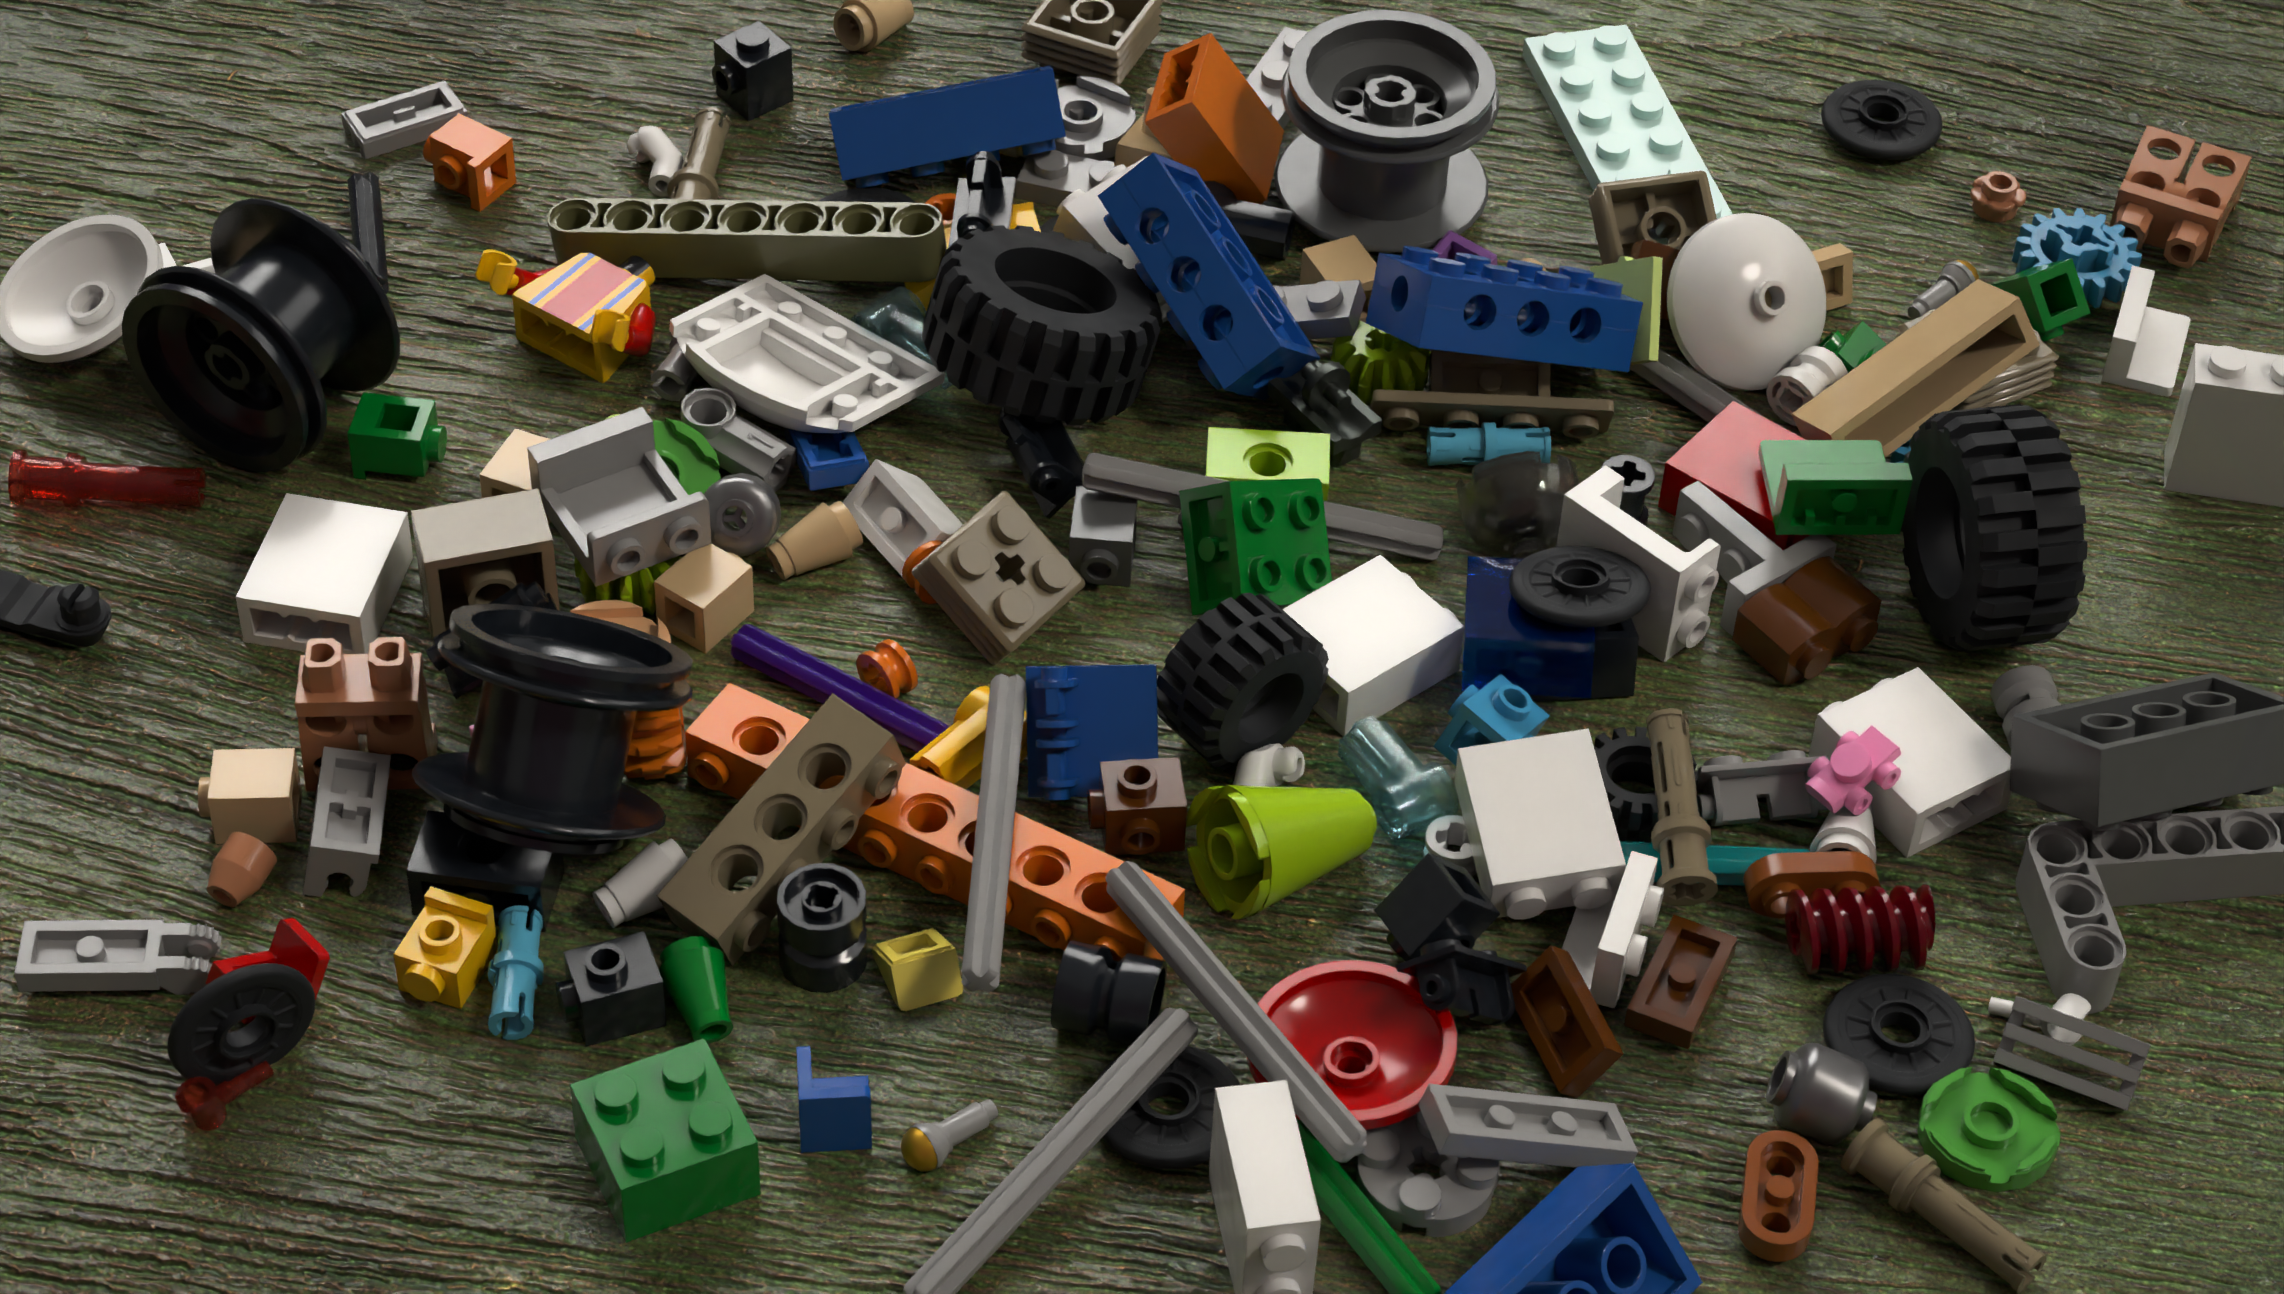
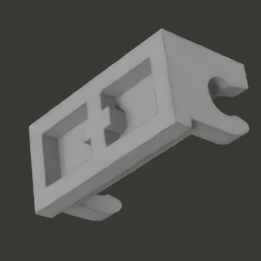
M323 747L302 895L321 897L328 886L329 875L333 873H344L351 877L349 889L353 897L359 896L366 889L371 863L378 864L391 755Z

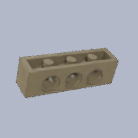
M832 693L658 893L657 897L672 922L690 936L709 938L713 946L723 952L724 960L731 966L745 952H751L756 949L766 938L771 927V921L777 915L778 888L785 877L799 867L822 863L833 849L836 850L843 847L854 835L858 827L859 818L876 799L886 797L897 785L901 777L902 768L906 765V762L894 735ZM836 775L844 776L838 785L829 789H819L822 782L827 778ZM793 825L801 826L794 836L785 840H775L778 833L784 828ZM757 876L755 882L747 889L731 891L734 884L741 878Z

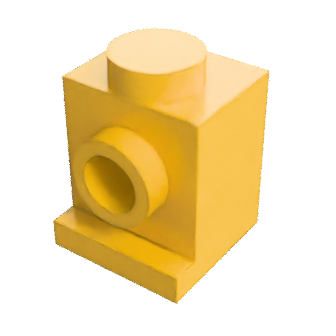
M430 886L424 895L425 906L394 953L398 988L422 1001H436L462 1009L487 969L490 960L497 953L493 906Z

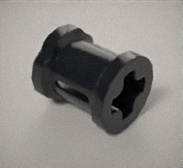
M1618 455L1604 461L1601 468L1607 465L1625 478L1620 509L1646 526L1649 516L1648 508L1644 505L1645 495L1650 493L1654 486L1655 471L1645 460L1633 455Z

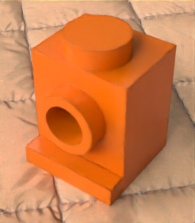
M460 113L441 128L434 131L425 142L423 156L427 162L433 164L434 181L469 197L471 208L481 212L516 184L512 138Z

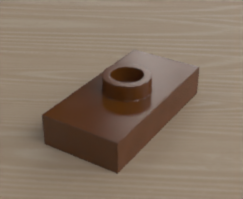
M1673 915L1627 1007L1624 1026L1689 1050L1733 959L1738 937Z
M1550 945L1527 968V972L1522 973L1511 983L1515 1009L1559 1093L1578 1098L1624 1054L1568 951Z

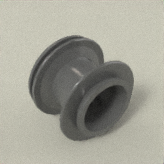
M1370 10L1345 14L1325 21L1307 32L1296 44L1290 56L1289 65L1282 78L1281 97L1284 109L1294 125L1303 132L1294 138L1283 150L1276 164L1274 183L1278 198L1284 208L1296 213L1295 220L1320 238L1333 241L1355 235L1367 252L1402 253L1403 246L1432 248L1439 243L1449 230L1458 235L1468 230L1482 215L1488 201L1489 187L1485 169L1469 147L1480 141L1492 128L1499 112L1496 72L1492 60L1484 48L1469 34L1452 24L1431 16L1408 11Z

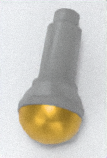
M1956 260L1948 262L1942 268L1937 282L1913 301V305L1908 308L1910 318L1913 320L1923 316L1929 310L1939 308L1979 279L1976 268L1968 261Z
M986 1099L981 1103L974 1102L941 1122L934 1121L932 1123L914 1124L902 1138L901 1151L903 1158L910 1167L921 1172L938 1169L943 1165V1162L947 1159L948 1154L952 1152L954 1146L987 1128L990 1121L998 1117L997 1107L990 1099Z

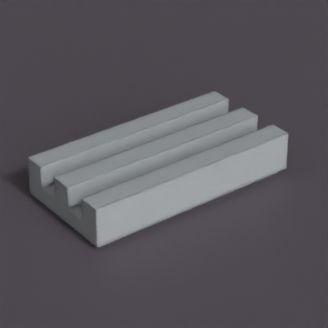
M441 81L341 113L343 129L347 135L351 134L354 145L356 147L360 146V153L363 158L369 159L426 141L434 131L441 128L457 114L460 113L468 117V111L446 81Z
M2016 996L1993 1061L2128 1110L2151 1044ZM2025 1016H2032L2131 1052L2132 1056L2129 1065H2124L2023 1028L2022 1024ZM2016 1041L2121 1078L2123 1081L2120 1090L2116 1091L2015 1054L2013 1049Z

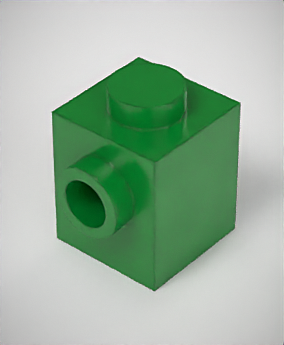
M2072 258L2032 267L1990 284L2020 297L2032 328L2039 333L2043 342L2064 334L2063 324L2091 313Z

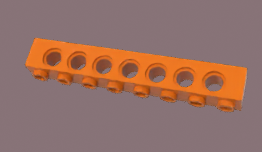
M729 683L685 731L688 776L697 780L708 789L719 790L740 800L810 719ZM906 763L902 768L901 777L894 789L886 797L876 799L859 818L858 827L854 835L842 848L864 857L874 866L890 869L918 882L930 892L946 895L968 906L979 795ZM836 775L827 778L822 782L819 789H829L838 785L844 776ZM1015 812L1005 923L1036 937L1040 942L1049 947L1060 948L1064 951L1069 941L1074 940L1109 948L1113 960L1118 962L1127 953L1163 960L1158 951L1107 893L1106 887L1108 883L1105 878L1107 873L1113 868H1118L1125 861ZM1142 870L1183 917L1185 889Z

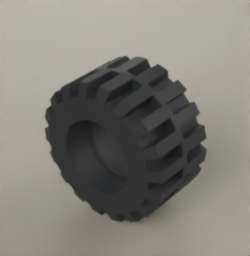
M1243 593L1235 600L1230 597L1220 602L1215 609H1209L1200 616L1197 622L1183 633L1176 646L1170 650L1164 661L1165 666L1157 678L1158 715L1215 768L1220 767L1223 771H1233L1237 768L1239 760L1245 753L1269 744L1280 743L1283 745L1304 724L1311 714L1310 712L1314 705L1318 702L1323 692L1321 688L1327 680L1329 668L1326 667L1329 660L1327 651L1322 648V643L1267 596L1260 593L1256 596L1252 593Z

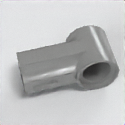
M701 388L687 394L682 400L681 421L705 437L715 450L721 468L731 474L745 473L757 476L769 484L774 492L778 491L787 482V478L796 464L797 449L736 414V404L728 393L717 388Z

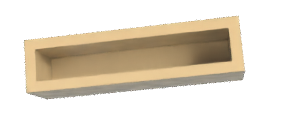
M1977 279L1791 415L1802 438L1806 440H1878L1882 444L1884 456L1887 457L1909 441L1913 434L1919 430V426L1935 413L1950 411L2040 344L2020 297Z

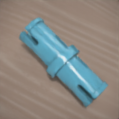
M1483 422L1481 428L1428 427L1426 437L1428 466L1481 465L1482 471H1494L1496 465L1549 466L1551 459L1549 427L1528 429L1496 428L1495 422Z
M524 905L507 907L500 913L498 919L497 954L494 955V960L491 959L488 965V981L493 986L488 1029L497 1036L501 1032L502 1018H505L503 1039L518 1040L531 1034L534 1026L535 990L537 985H541L544 975L543 962L538 957L543 917L539 911L534 909L530 914L529 927L526 928L529 907Z

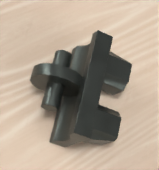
M1315 359L1308 362L1293 376L1287 378L1276 377L1269 380L1267 395L1284 409L1283 422L1293 432L1330 434V466L1338 468L1359 458L1362 442L1381 433L1382 419L1349 389L1351 382L1350 373L1339 362L1331 361L1322 365Z

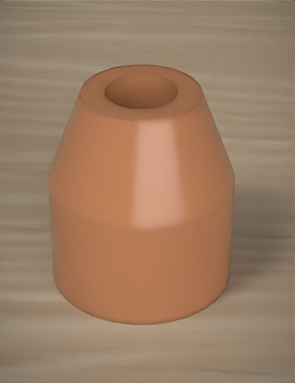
M242 832L231 833L212 861L207 886L208 893L223 905L229 907L237 906L261 888L277 863L276 855L266 844L249 834Z

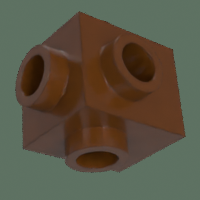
M1179 757L1100 762L1099 789L1087 791V809L1090 829L1102 830L1105 853L1109 855H1143L1157 852L1184 851L1187 802Z

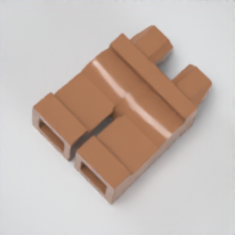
M2147 125L2125 179L2119 188L2109 227L2118 224L2124 225L2123 238H2136L2138 241L2136 249H2141L2143 243L2165 249L2163 256L2170 264L2189 269L2196 260L2207 263L2213 245L2218 240L2230 212L2235 210L2240 200L2252 157L2202 142L2187 174L2196 140ZM2166 147L2173 150L2178 157L2172 160L2159 159L2150 153V148ZM2210 163L2222 164L2228 167L2233 174L2224 177L2214 176L2204 170V165Z
M378 637L375 641L369 643L368 654H343L342 644L334 638H310L307 641L305 655H300L295 697L306 791L317 790L320 771L319 764L324 746L384 755L406 754L415 758L418 762L427 757L437 755L438 739L435 723H431L427 688L423 676L422 653H410L403 637ZM389 768L387 790L421 788L414 781L412 776L413 768L404 771Z

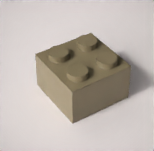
M539 489L411 510L422 602L433 645L435 644L433 637L450 628L449 622L453 610L462 606L489 604L520 582L528 586L536 581L545 594L550 593L552 595L557 610L560 611L553 538Z

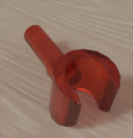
M263 1061L232 1080L224 1081L218 1086H215L213 1081L206 1077L190 1078L177 1088L175 1099L182 1113L191 1112V1117L197 1128L212 1131L219 1128L224 1122L227 1115L225 1105L234 1101L242 1093L272 1077L274 1072L267 1061Z

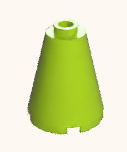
M1217 785L1205 788L1197 794L1187 813L1186 827L1196 825L1197 846L1187 848L1188 860L1196 884L1208 904L1218 913L1229 910L1234 913L1231 919L1239 920L1263 911L1368 851L1377 829L1376 814L1371 804L1354 789Z

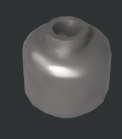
M745 473L727 475L709 486L704 493V496L709 501L711 543L720 549L734 553L739 557L752 555L764 548L778 531L781 519L779 499L772 487L759 477ZM737 506L734 514H725L729 507ZM743 510L747 515V523L741 517ZM729 521H735L740 529L732 526Z
M1807 1043L1802 1045L1795 1053L1788 1050L1781 1055L1768 1083L1766 1101L1774 1105L1776 1121L1783 1128L1826 1145H1836L1841 1143L1852 1130L1860 1132L1870 1122L1876 1107L1877 1094L1868 1090L1869 1073L1863 1062L1821 1044Z

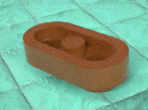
M1854 851L1771 854L1756 860L1748 867L1744 874V885L1752 910L1760 915L1777 919L1785 918L1788 894L1792 889L1802 890L1809 899L1811 893L1817 888L1829 889L1836 898L1838 892L1843 887L1856 888L1861 896L1870 886L1881 887L1873 860L1863 853Z
M1768 1131L1753 1139L1749 1145L1743 1169L1738 1234L1743 1245L1752 1254L1773 1262L1789 1261L1800 1256L1809 1244L1814 1225L1819 1165L1818 1156L1813 1146L1806 1139L1789 1131ZM1771 1173H1778L1782 1175L1772 1176ZM1768 1229L1776 1230V1231H1778V1232H1780V1233L1773 1232V1231H1770V1230H1768Z

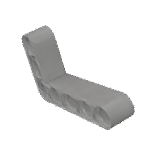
M2284 806L2175 813L2170 817L2162 819L2138 817L2122 821L2120 828L2110 831L2084 828L2081 826L2080 820L2049 822L2038 825L2031 830L2015 881L2016 892L2056 999L2059 1000L2061 996L2068 993L2077 994L2090 1003L2091 1010L2088 1014L2101 1012L2110 1005L2127 954L2124 939L2111 907L2284 894Z

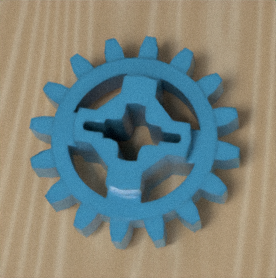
M2054 208L2051 219L2037 213L2033 216L2032 225L2026 223L2021 225L2019 237L2016 239L2012 262L2018 263L2016 274L2032 267L2072 258L2086 300L2094 308H2100L2103 297L2115 303L2120 301L2122 291L2126 290L2132 266H2140L2142 254L2136 252L2138 244L2136 238H2123L2124 225L2118 224L2111 227L2105 225L2106 215L2099 214L2093 217L2085 215L2083 209L2077 208L2074 216H2066L2060 208Z

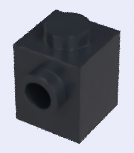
M757 21L714 40L715 66L712 68V76L716 85V94L748 122L793 101L792 47L763 23Z
M1428 853L1375 909V912L1390 931L1386 936L1388 944L1405 961L1421 956L1420 949L1423 946L1440 940H1459L1463 947L1473 949L1477 938L1500 915L1499 911L1464 867L1431 853Z
M644 931L563 951L566 980L555 983L557 999L565 1023L577 1021L586 1047L666 1026L663 980Z

